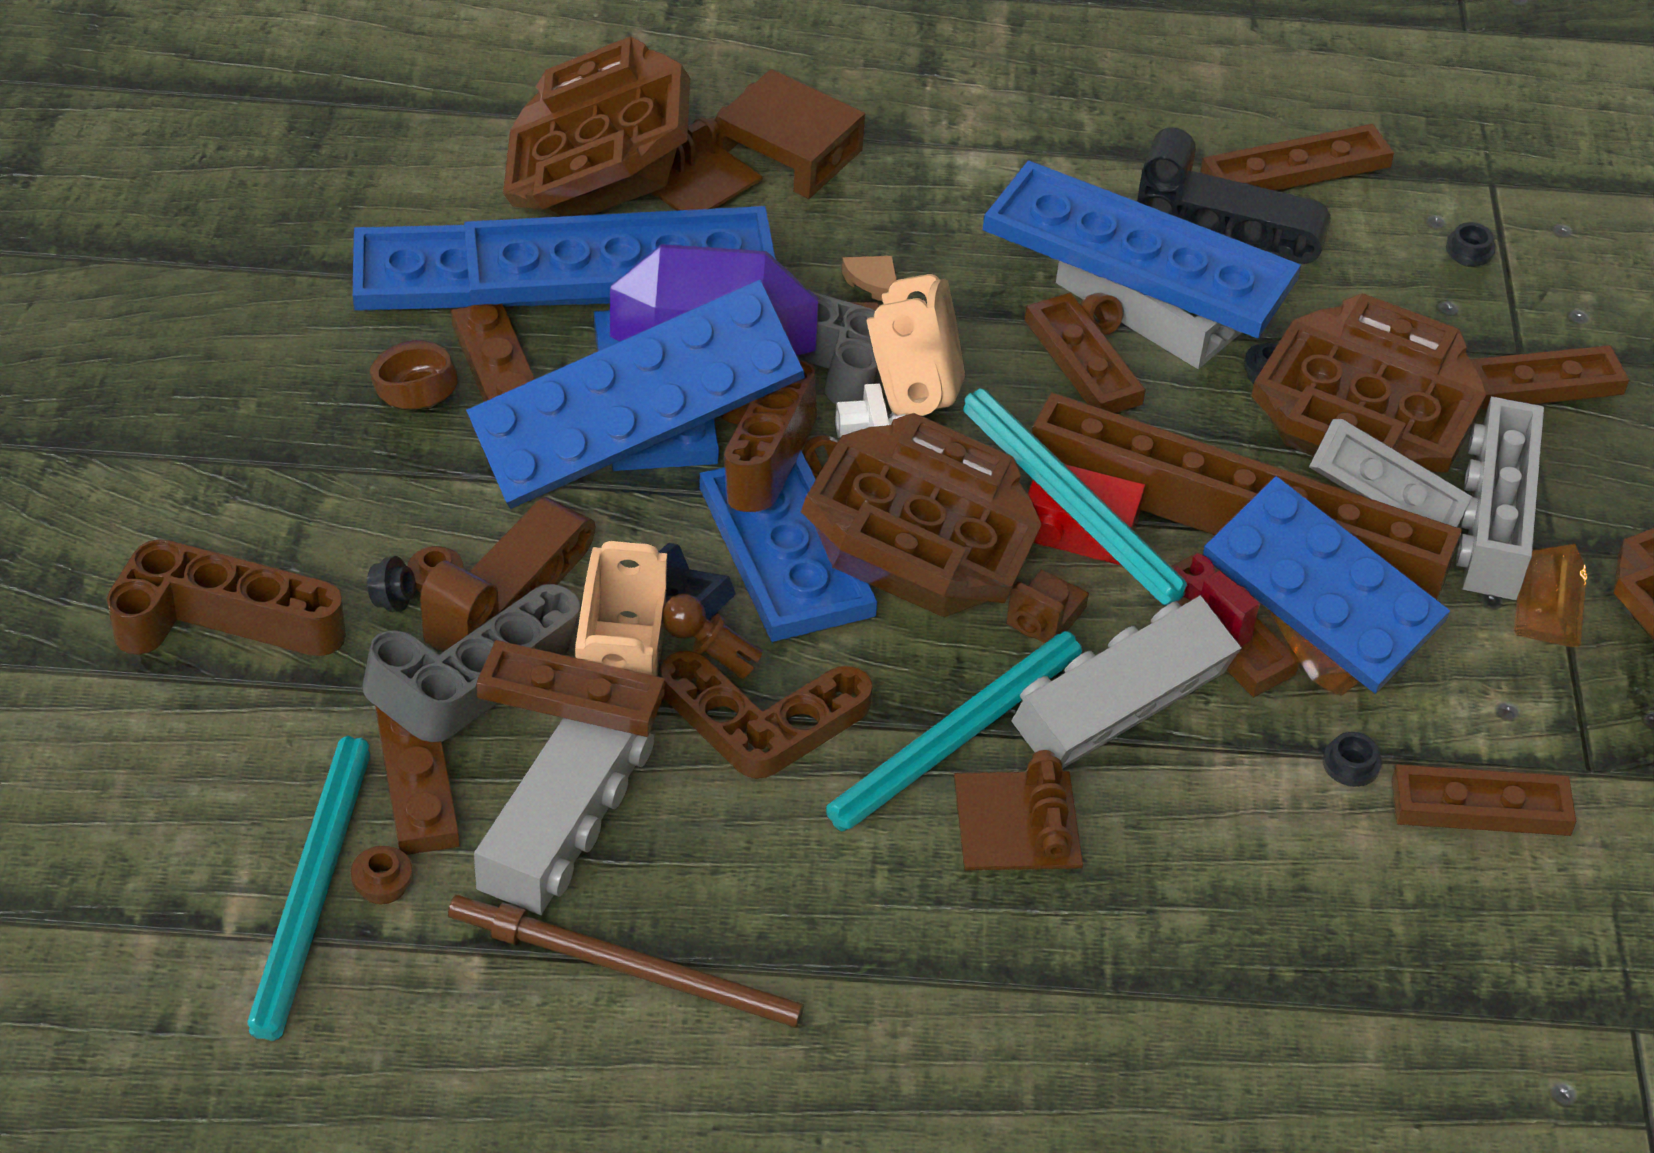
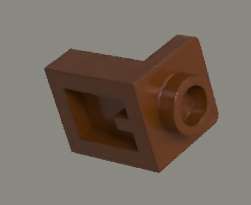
M1041 569L1029 585L1017 582L1011 589L1006 624L1017 629L1025 636L1046 643L1054 636L1069 630L1086 609L1089 593Z

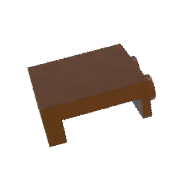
M770 69L756 82L750 83L744 93L730 105L721 108L715 117L720 128V133L716 136L717 145L729 152L737 144L741 143L793 168V192L807 199L816 194L863 150L865 112L773 69Z

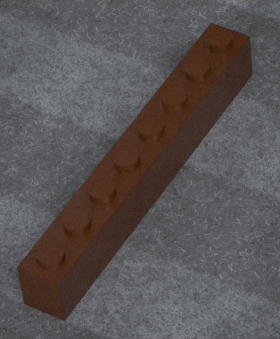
M1052 392L1032 428V434L1063 464L1145 484L1140 510L1216 535L1277 476L1437 601L1448 576L1462 531L1460 528Z

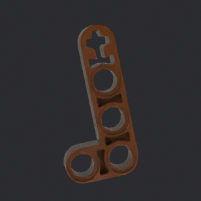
M799 360L805 378L721 415L727 422L739 424L724 452L727 502L735 510L758 512L771 507L776 502L817 419L815 368L805 361Z
M543 497L519 519L469 572L447 560L438 563L427 576L421 591L420 600L425 643L444 652L535 588L547 584L558 585L587 553L595 535V521L548 497Z
M157 539L140 545L129 559L107 596L115 644L120 650L128 654H145L157 649L167 637L176 620L313 656L329 655L337 651L344 644L346 637L342 597L335 585L170 540Z

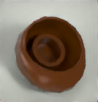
M424 340L406 341L390 347L376 358L370 368L371 380L378 396L390 406L405 410L431 408L445 401L458 384L457 370L450 354L438 344Z

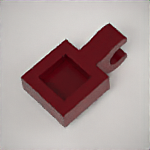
M1199 553L1193 556L1190 572L1195 576L1186 574L1178 566L1174 568L1187 583L1183 597L1193 600L1201 595L1240 647L1251 641L1260 603L1244 587L1237 585L1220 570L1214 573L1215 568L1211 560Z

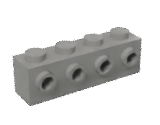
M1491 397L1483 425L1473 424L1468 444V454L1476 455V460L1470 459L1464 481V490L1472 492V498L1460 520V528L1469 530L1468 535H1461L1456 556V566L1465 567L1462 590L1517 600L1532 557L1544 406Z
M1201 595L1183 606L1178 601H1175L1157 612L1151 619V624L1138 631L1135 626H1130L1120 632L1109 642V648L1095 656L1092 651L1081 654L1067 665L1064 670L1065 674L1051 681L1048 676H1044L1034 681L1020 694V698L1023 701L1011 721L1034 752L1040 750L1052 751L1055 757L1062 762V768H1065L1222 675L1241 647Z
M563 718L474 852L476 890L542 915L554 895L560 897L566 891L573 875L574 863L581 851L589 852L595 845L601 829V820L609 808L616 809L620 805L627 790L628 777L634 767H643L647 762L654 745V735L649 733L648 737Z

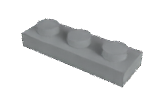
M1343 419L1332 420L1309 468L1352 493L1454 527L1458 526L1472 498L1471 495Z

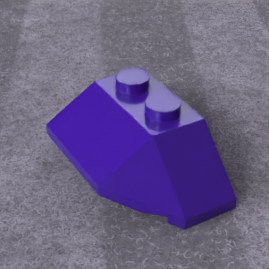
M661 244L611 285L610 337L623 341L755 281L761 280L795 354L800 355L816 351L819 298L809 289H806L767 251Z

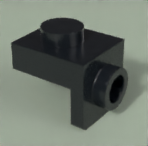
M668 543L658 552L667 554L666 602L678 594L695 596L703 604L706 618L710 620L736 595L729 576L689 569L680 545Z

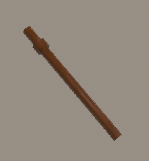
M455 894L449 906V918L491 931L492 938L517 945L521 940L794 1028L798 1027L803 1013L804 1004L530 918L526 909L507 903H502L500 907H496Z

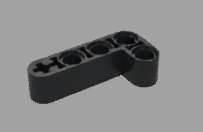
M1171 127L1162 129L1155 135L1142 169L1137 202L1296 263H1310L1319 257L1331 222L1330 213L1322 203L1304 197L1194 172L1192 168L1196 144L1191 135L1184 130Z

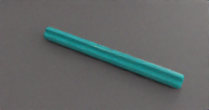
M982 388L966 396L964 399L966 403L963 408L964 413L1008 455L1013 456L1015 462L1162 605L1167 606L1183 598L1185 595L1184 590L1187 586L1186 581L986 389Z
M1064 631L1054 636L829 803L826 807V815L832 821L834 827L839 831L853 828L1022 701L1020 694L1030 684L1044 676H1048L1051 679L1066 668L1069 663L1082 654V646L1076 641L1074 634Z
M344 736L338 741L247 1021L250 1027L249 1033L256 1039L264 1038L275 1041L283 1034L370 758L369 743L362 737L355 739L350 736Z

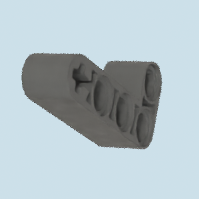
M813 292L819 298L816 351L796 356L798 360L829 368L824 392L827 398L834 404L837 402L863 401L864 385L874 384L878 371L867 325V318L874 317L876 310Z
M547 584L537 587L440 655L434 653L418 639L406 632L392 630L377 634L370 645L362 684L363 693L371 703L415 737L429 742L446 740L497 704L496 702L477 698L476 682L495 640L565 655L570 647L580 609L578 597L571 590L560 585Z

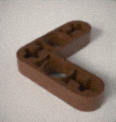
M678 651L673 653L663 661L660 668V677L665 678V694L663 697L665 701L738 772L755 779L767 778L789 766L863 719L868 714L871 706V679L864 671L851 666H839L827 671L763 712L709 660L696 652ZM680 676V677L682 678V679L676 681V678H677V677ZM696 678V686L690 681L691 679ZM836 692H841L842 694L836 698ZM855 693L856 697H852L850 694ZM724 706L734 710L737 716L732 720L719 722L708 717L706 713L714 707ZM796 714H806L815 718L818 723L810 729H798L791 726L787 720ZM748 742L755 749H753L752 751H748ZM766 747L769 748L768 752L766 753L762 751V749Z

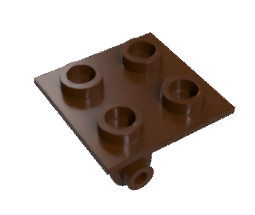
M700 117L692 125L688 126L687 141L677 147L666 187L651 193L676 211L715 209L762 181L763 176L717 145L716 136L720 133L718 123L713 118L706 119Z
M1040 750L1032 755V760L1027 765L1026 772L954 773L964 871L1083 868L1070 771H1063L1062 762L1055 757L1052 751Z

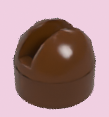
M1094 293L1083 299L1080 303L1081 307L1103 335L1111 334L1119 327L1123 317V308L1116 297L1105 293ZM1094 314L1100 320L1099 323L1096 322Z
M819 435L813 437L806 442L802 451L815 479L822 470L815 449L823 446L829 458L838 443L831 436Z

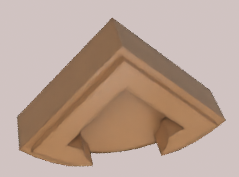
M892 256L843 257L842 274L846 282L852 287L857 285L871 292L873 299L883 301L882 293L889 292L891 284L896 281Z

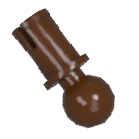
M678 594L665 603L662 613V622L665 629L677 638H696L693 645L694 652L697 654L706 652L734 672L738 678L744 679L754 667L737 656L736 653L747 661L753 660L756 663L761 658L762 649L754 646L724 624L725 618L722 615L716 614L708 620L705 608L697 597L690 594Z

